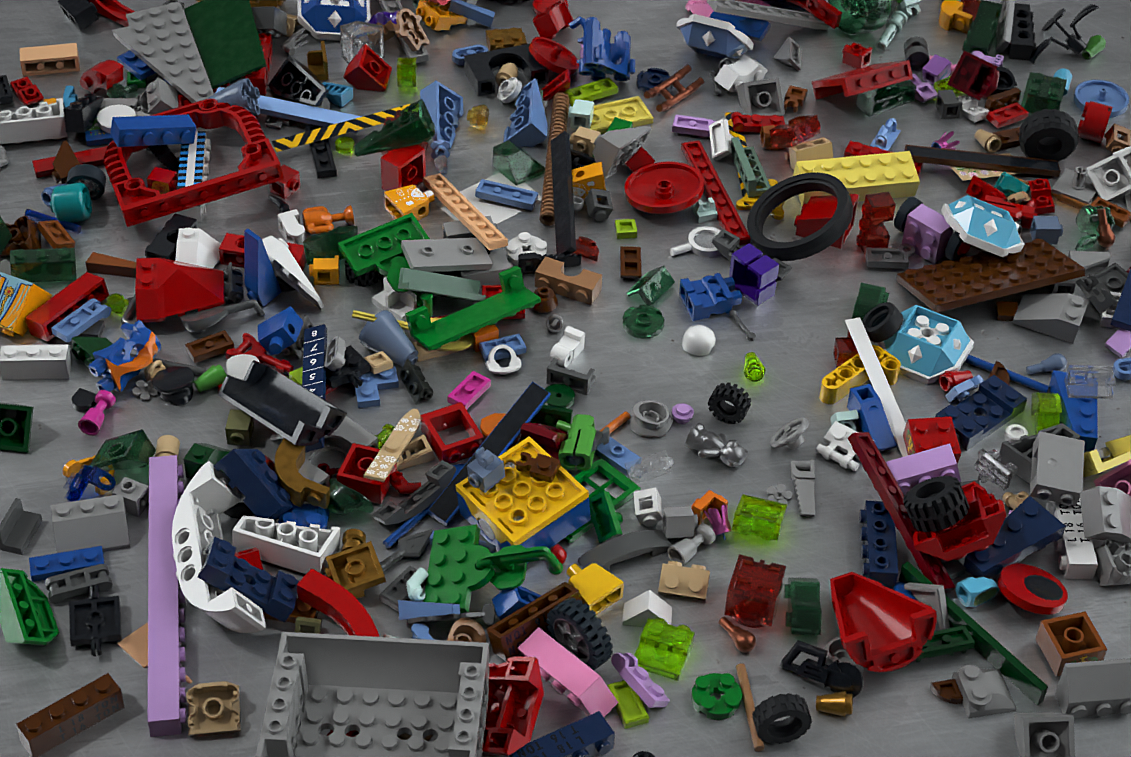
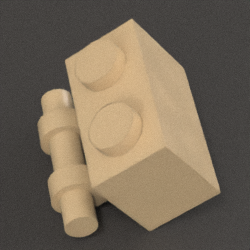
M825 137L788 146L789 152L785 153V159L790 160L791 169L793 170L797 161L834 158L832 142Z

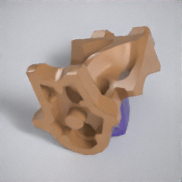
M407 8L393 13L379 12L374 14L358 33L360 40L363 43L366 42L368 46L387 41L395 35L402 38L412 51H417L421 45L426 46L430 44L420 25L421 15H415Z

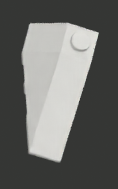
M272 235L263 238L262 241L275 274L322 309L324 305L289 251V245L283 239L279 238L277 240Z

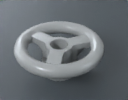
M802 417L785 424L772 436L770 445L773 448L788 445L791 450L799 447L805 441L802 434L807 429L809 421Z

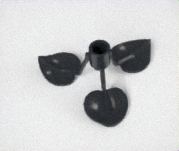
M1090 4L1079 12L1070 24L1076 35L1073 33L1070 35L1058 23L1057 20L1066 12L1064 8L1059 10L1053 18L1047 21L1042 31H1047L1055 23L1067 36L1065 40L1067 44L1050 37L1036 47V51L1031 55L1030 62L1034 65L1037 57L1051 42L1063 46L1067 50L1070 49L1075 55L1082 52L1087 44L1081 39L1082 36L1079 34L1076 24L1083 17L1100 8L1097 5Z

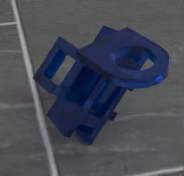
M82 465L78 473H71L63 488L68 490L64 499L68 502L79 501L88 484H92L105 491H110L116 486V481L111 474L97 466ZM99 477L107 478L110 481V485L103 484Z

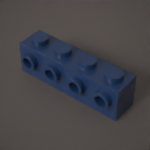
M866 500L864 510L860 509L859 523L863 524L860 530V541H864V545L861 547V559H865V563L862 564V576L893 589L898 578L895 523L885 508L883 501Z

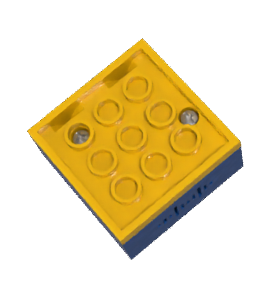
M530 436L498 457L504 462L505 477L486 493L478 487H473L469 483L468 477L455 485L460 514L471 525L477 524L481 529L480 534L490 544L495 545L498 552L503 547L522 545L525 548L537 546L551 548L591 520L588 490L562 466H560L552 483L530 477L529 471L520 472L516 469L517 461L521 463L526 462L521 460V452L529 453L532 458H536L538 453L551 457Z

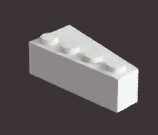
M63 98L56 99V103L48 104L47 101L41 102L39 107L28 108L23 106L17 109L16 112H11L10 110L1 111L0 145L7 143L20 144L25 141L39 142L44 139L58 140L67 137Z
M243 515L232 530L233 546L236 547L235 552L256 547L263 561L307 574L311 568L323 574L325 572L324 568L328 567L326 557L336 554L340 549V527H331V530L320 529V525L316 524L304 527L296 526V522L292 521L280 524L274 523V519Z

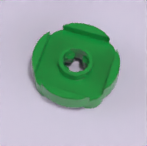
M711 673L696 678L692 688L691 701L695 710L707 714V718L724 720L732 717L735 711L740 708L742 691L731 674ZM717 693L721 695V698L716 700L715 696L710 695Z

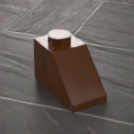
M67 140L62 142L53 162L54 172H51L56 184L67 183L69 170L76 165H80Z

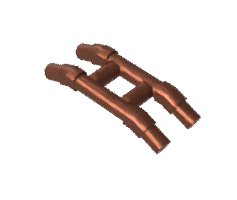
M687 64L658 86L645 91L644 97L646 99L653 98L660 93L666 101L657 105L656 109L658 112L667 111L687 96L693 94L705 82L699 77L685 88L679 81L692 70L691 66ZM671 85L679 92L674 97L667 90Z

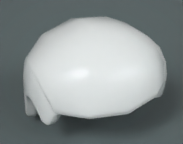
M694 325L685 331L682 346L685 351L692 355L704 356L710 353L711 348L715 345L716 338L714 332L707 326Z

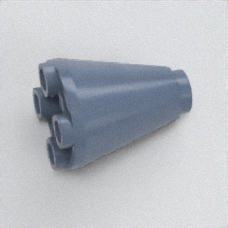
M249 78L241 79L208 98L215 99L218 103L241 106L249 110L254 116L260 115V108L258 106L260 92L257 87H253Z

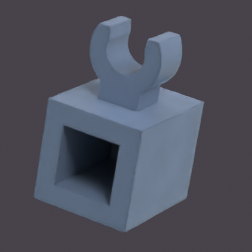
M481 447L474 453L476 459L467 465L468 481L473 487H478L486 493L505 477L504 462L488 449L484 451V448Z

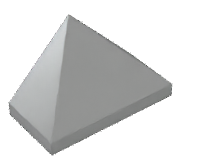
M788 37L773 59L799 71L801 70V47L791 37Z

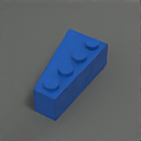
M1053 370L1049 383V393L1052 394V402L1058 412L1059 424L1063 423L1080 435L1079 440L1085 441L1084 453L1095 449L1098 439L1097 376Z

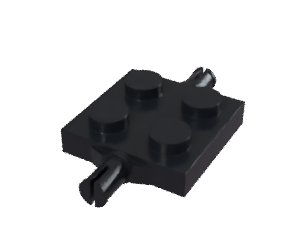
M350 345L346 347L344 355L346 360L340 370L331 371L326 368V382L332 389L346 383H352L355 388H359L362 386V380L359 377L372 371L370 363Z
M93 585L89 586L88 598L69 602L71 646L91 644V655L96 657V650L98 656L102 654L101 643L122 640L119 596H99V586L94 585L93 589Z

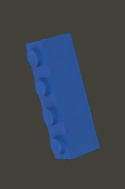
M189 114L112 117L110 135L117 147L194 144L196 125Z

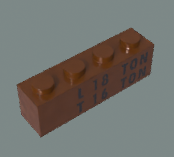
M564 582L487 628L493 653L507 662V658L521 654L518 647L538 627L550 636L551 632L548 631V624L546 623L547 614L568 598L582 601L579 590Z
M107 673L20 721L16 726L22 745L31 757H39L125 708L121 688Z

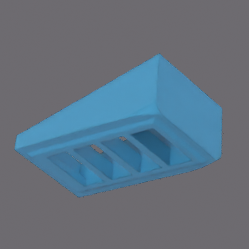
M328 82L322 83L329 91L324 97L329 102L343 107L353 99L352 87Z

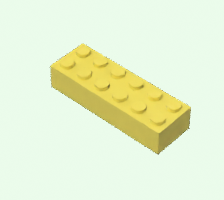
M910 151L797 161L793 176L804 173L832 175L844 184L849 194L859 195L858 202L915 196L920 183ZM811 191L799 194L798 196L803 207V204H807L812 196H828L832 194L822 191Z

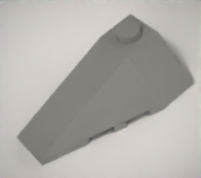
M650 126L611 130L603 135H598L594 142L596 146L593 150V155L596 163L602 162L604 180L616 172L617 169L615 167L618 164L623 165L629 155L634 154L645 143L651 130Z

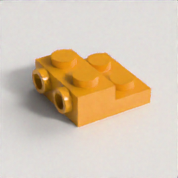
M419 0L415 12L416 15H421V20L426 22L427 26H431L433 30L439 32L441 30H449L451 25L466 24L467 21L466 17L448 10L450 2L440 5L427 0Z

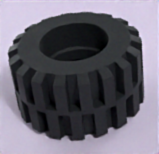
M939 476L925 480L910 489L903 498V503L914 529L920 532H935L948 528L962 520L969 510V504L961 484L957 478L952 476Z

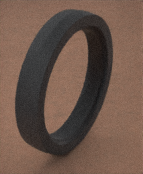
M804 173L792 176L769 188L754 203L747 219L748 233L754 246L763 252V255H767L771 259L777 258L780 261H794L807 258L831 246L846 231L853 216L852 200L844 184L832 175ZM811 191L827 192L837 198V208L834 215L826 225L815 233L791 242H776L763 235V225L766 218L778 205L787 199Z

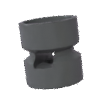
M912 37L905 42V60L910 61L911 70H922L930 61L926 40L921 37Z

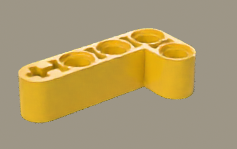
M872 345L889 385L896 384L901 366L900 361L883 348ZM859 353L822 379L819 398L823 403L834 404L848 395L850 388L861 386L869 380Z

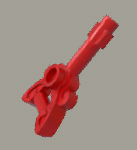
M248 333L243 334V342L236 349L232 348L226 351V359L235 355L248 354L256 356L260 363L269 364L281 373H284V371L289 373L294 370V366L285 359L281 361L267 355L264 347Z

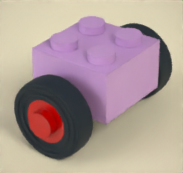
M915 197L905 200L896 213L894 227L904 233L902 244L912 245L915 248V254L933 264L937 263L944 256L951 261L960 259V257L967 254L971 247L970 244L965 243L959 237L960 233L957 231L953 233V229L946 222L943 215L925 206Z

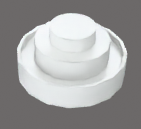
M516 77L505 80L499 87L498 99L505 104L516 101L521 91L522 83Z

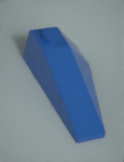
M247 228L244 231V280L248 292L246 295L249 300L254 299L259 305L265 307L282 291L262 238Z

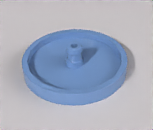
M1088 80L1080 83L1076 87L1073 97L1074 103L1081 111H1083L1085 103L1090 101L1112 106L1110 118L1122 115L1127 110L1129 104L1127 92L1119 85L1105 80Z

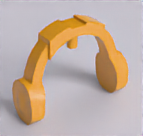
M94 455L79 461L70 460L65 464L62 472L67 478L73 477L82 467L87 465L98 466L100 470L104 467L109 473L97 482L95 492L104 495L110 490L115 472V466L110 460Z

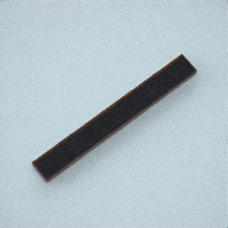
M906 145L904 150L910 151L913 162L1052 177H1059L1061 172L1057 160Z

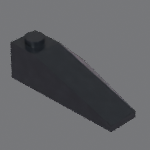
M291 56L286 58L267 85L278 96L318 107L329 92L313 72Z

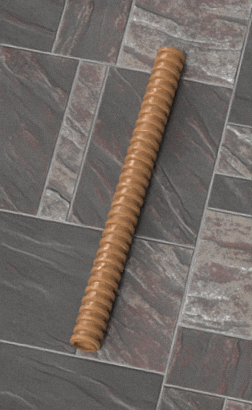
M557 93L553 97L539 216L540 222L546 226L555 224L551 140L562 132L567 131L570 98L565 93Z

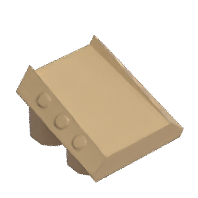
M227 681L200 683L188 690L186 694L188 703V736H210L241 731L239 685Z

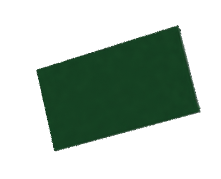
M202 0L184 8L187 22L212 89L267 66L250 0Z

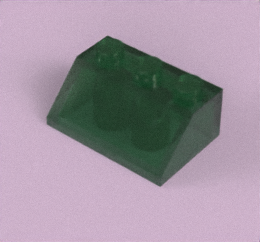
M75 248L10 250L11 276L28 282L75 281L77 279Z

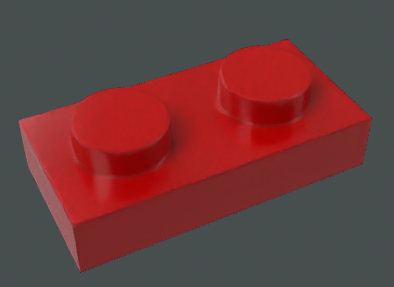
M1016 102L988 112L986 119L999 129L1026 119L1029 112Z

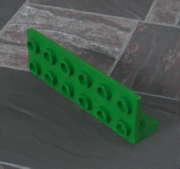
M514 266L498 273L502 292L432 323L426 306H421L405 313L410 335L428 350H437L444 344L459 340L462 336L475 333L487 325H494L499 320L512 317L524 309H530L535 304L540 303L541 298L524 286L521 268Z

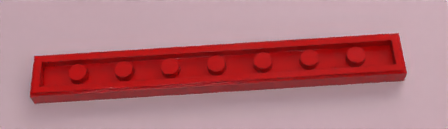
M700 140L681 143V150L689 165L696 168L703 176L704 195L707 200L708 198H713L718 213L717 220L721 228L739 237L740 245L749 244L751 238Z

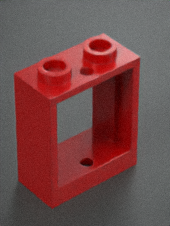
M462 402L420 415L421 432L425 435L440 462L443 460L451 464L472 457L484 442V436ZM462 424L470 437L445 445L437 432Z

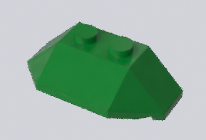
M0 568V625L5 641L9 643L47 645L60 633L47 596L35 583L27 578L28 575L23 570Z

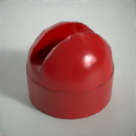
M559 544L555 545L551 552L563 564L566 561L567 553Z

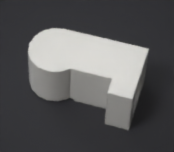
M297 209L277 214L278 227L286 242L305 245V228L303 225H300V215Z
M567 326L564 330V336L551 350L550 361L553 358L559 359L557 364L565 368L568 367L584 349L585 332Z

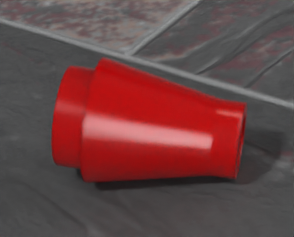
M969 370L945 371L939 377V384L942 390L949 392L954 386L972 379L973 375Z

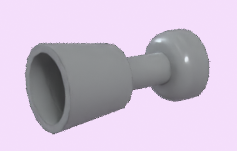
M701 524L696 529V536L691 540L685 538L670 546L667 551L670 560L680 562L684 566L697 553L696 547L700 544L709 545L715 541L716 536L712 528L707 524Z

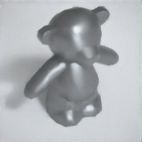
M698 423L690 430L685 443L686 447L697 450L699 457H718L729 467L740 466L745 461L748 453L747 450L738 444V441L729 440L727 442L726 436L723 433L716 434L712 431H707L701 423Z

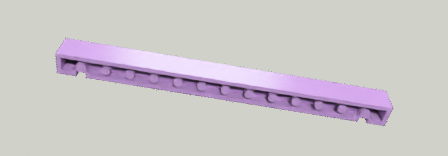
M177 455L149 457L148 727L150 737L182 734V723H186V709L181 706V703L186 702L185 687H181V682H186L185 667H181V662H186L185 647H181V642H185V628L181 627V623L185 622V610L181 608V604L185 603V596L180 589L179 580L176 576L177 568L173 558L174 550L172 543L173 519L180 501V495L184 492L183 481H180V478H184L183 464H178Z

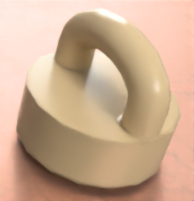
M155 360L144 369L146 381H152L159 371L166 369L161 360Z

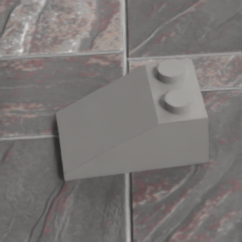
M1070 293L1024 294L1012 323L1073 344L1089 300Z
M1097 486L1080 492L1084 537L1087 539H1109L1115 542L1131 543V496L1118 488Z

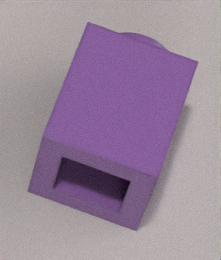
M936 54L922 68L923 81L929 82L936 88L951 74V62Z

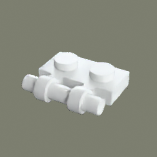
M835 421L824 437V442L829 445L826 447L819 444L816 452L822 454V457L827 460L832 459L838 462L840 467L844 469L849 468L856 471L859 463L853 460L855 458L859 460V458L853 451L848 437L852 433L858 432ZM837 449H839V450H841V451H843V452H845V453H847V454H846V455H842V454H840V453H838V452H836V451H837Z

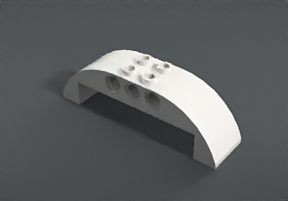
M208 461L198 470L187 485L175 511L172 526V543L174 550L173 558L177 568L176 576L179 580L180 588L189 602L221 625L240 633L260 632L266 629L263 610L234 588L224 592L197 578L208 556L205 551L214 537L223 540L219 515L241 501L239 489L237 487L232 489L228 484L231 481L230 478L223 471H217L214 468V464Z

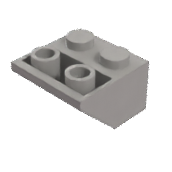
M159 77L154 82H151L142 94L136 97L138 104L135 108V113L141 111L154 115L178 108L177 90Z

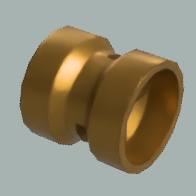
M359 529L346 530L342 537L343 545L341 551L366 543V534Z

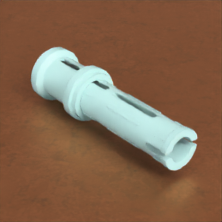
M895 11L892 14L891 19L886 23V30L875 44L878 51H885L894 35L902 30V25H905L907 22V16L904 12Z

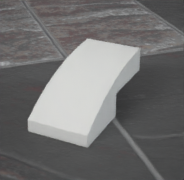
M967 94L957 96L959 101L963 103L962 115L973 122L986 119L989 110L978 106L977 99Z

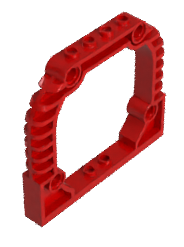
M205 99L150 115L189 114L196 128L215 129L226 126L236 130L245 143L241 149L243 161L237 166V172L161 195L159 190L145 187L143 179L132 178L127 167V161L131 154L146 149L148 146L117 147L114 140L111 141L104 154V165L127 227L284 180L280 161L269 139L265 137L257 118L249 110L241 106L218 103L215 99Z

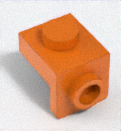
M711 490L700 499H696L691 508L693 513L697 514L698 525L707 518L704 511L708 513L709 508L718 509L721 516V506L724 504L728 508V500Z

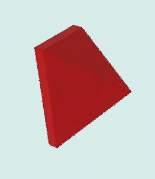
M569 69L565 70L541 89L543 90L544 101L552 100L557 93H564L570 89Z

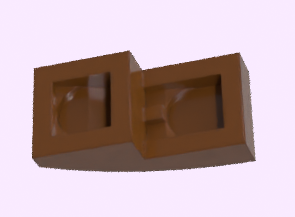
M620 246L621 278H641V247Z

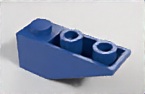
M871 384L850 388L847 408L849 411L857 410L859 419L856 422L861 430L869 432L879 452L896 448L897 445L883 405Z

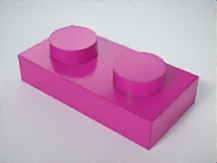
M472 371L447 396V402L452 405L462 402L467 410L491 386V379Z

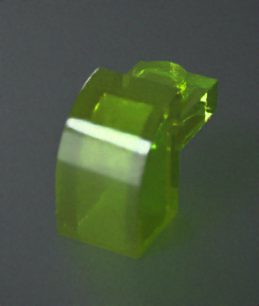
M398 57V87H417V58Z
M1032 393L1031 416H1035L1036 435L1040 430L1060 424L1062 404L1058 393Z

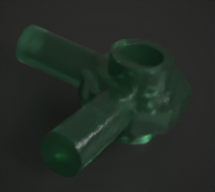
M115 83L107 90L106 94L109 98H126V94L138 91V86L132 84L123 87V85Z

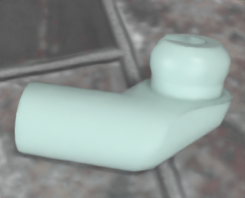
M421 567L406 583L408 597L412 601H422L426 596V593L422 592L421 583L429 574Z

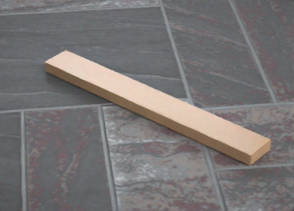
M441 173L423 177V184L434 193L444 206L489 251L508 246V239Z

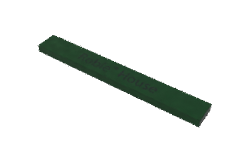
M910 562L902 565L899 576L900 582L906 584L909 582L933 584ZM945 595L949 626L953 628L965 625L975 641L974 649L996 669H1000L1001 674L1037 706L1044 701L1048 686Z

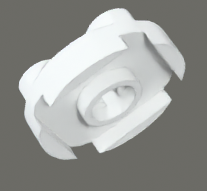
M522 232L518 237L511 239L508 242V246H506L508 261L518 266L519 254L536 252L542 256L544 254L547 255V243L538 237L531 236L527 232ZM531 261L526 262V265L532 264Z

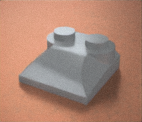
M964 665L958 672H953L952 679L956 680L963 696L962 705L968 718L1016 711V706L1000 669H979L974 665Z

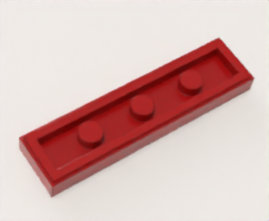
M108 146L74 152L80 164L100 166L104 165V154ZM56 156L32 161L36 178L52 175L51 172H54L53 162Z

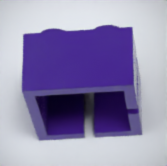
M749 243L732 253L729 277H732L735 281L736 291L740 290L744 297L759 306L775 296L779 264L767 255L763 256V252Z

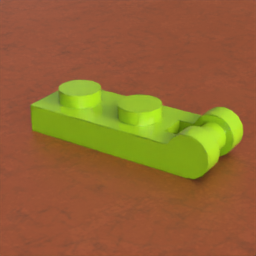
M608 77L568 89L564 93L569 96V104L573 106L575 99L594 101L617 94L618 86Z

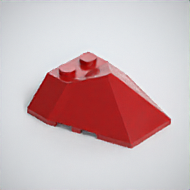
M137 258L135 285L137 321L140 320L142 323L165 321V317L177 314L180 317L185 315V312L194 309L202 311L224 305V271L165 258Z
M975 481L961 486L969 504L967 515L956 524L935 532L915 531L913 534L915 549L946 561L958 560L973 551L987 549L989 545L994 543L1006 518L1003 501L1000 499L996 500L992 493L988 494L986 489Z
M514 656L507 658V662L501 664H489V695L483 752L496 755H511L530 742L544 696L539 662L536 657Z

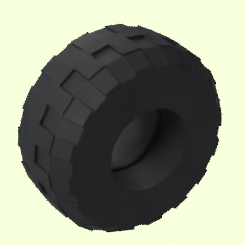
M1043 109L1042 111L1034 112L1020 126V148L1028 158L1057 160L1058 162L1068 158L1078 145V128L1075 120L1069 114L1057 109Z

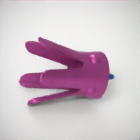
M951 131L946 136L945 132L939 140H935L931 144V147L954 150L956 148L952 147L958 145L960 141L947 143V140L954 135V131Z
M723 504L721 506V516L716 508H709L708 513L706 511L704 513L713 527L715 536L722 534L725 541L724 533L731 532L732 530L728 520L727 505Z

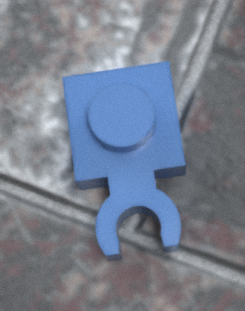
M979 374L954 386L945 397L949 403L956 399L960 402L970 395L969 391L978 388L979 384L984 382Z

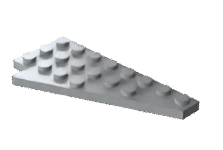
M180 1L126 14L129 26L113 30L114 37L192 103L208 99L214 95Z

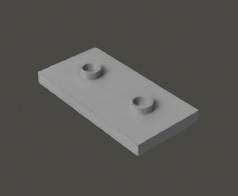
M477 238L401 241V248L410 269L427 272L492 269L493 263L487 250Z

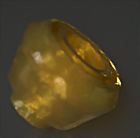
M486 105L473 106L472 110H468L467 121H470V125L480 131L485 129L489 118V108Z

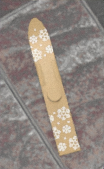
M418 409L410 410L400 419L365 472L364 478L381 482L386 480L419 428L421 419Z

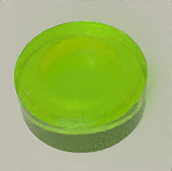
M350 137L338 138L335 141L336 151L341 154L353 152L355 149L354 140Z

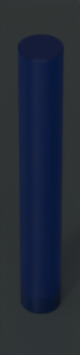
M30 209L25 211V216L38 221L58 220L55 217ZM59 221L64 229L78 234L81 232L82 227L80 225Z

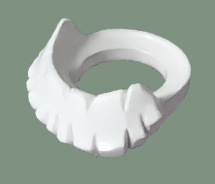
M501 344L491 349L485 366H487L486 368L489 372L502 375L518 371L522 363L511 347ZM498 349H506L510 353L511 361L508 367L501 368L496 363L494 354Z

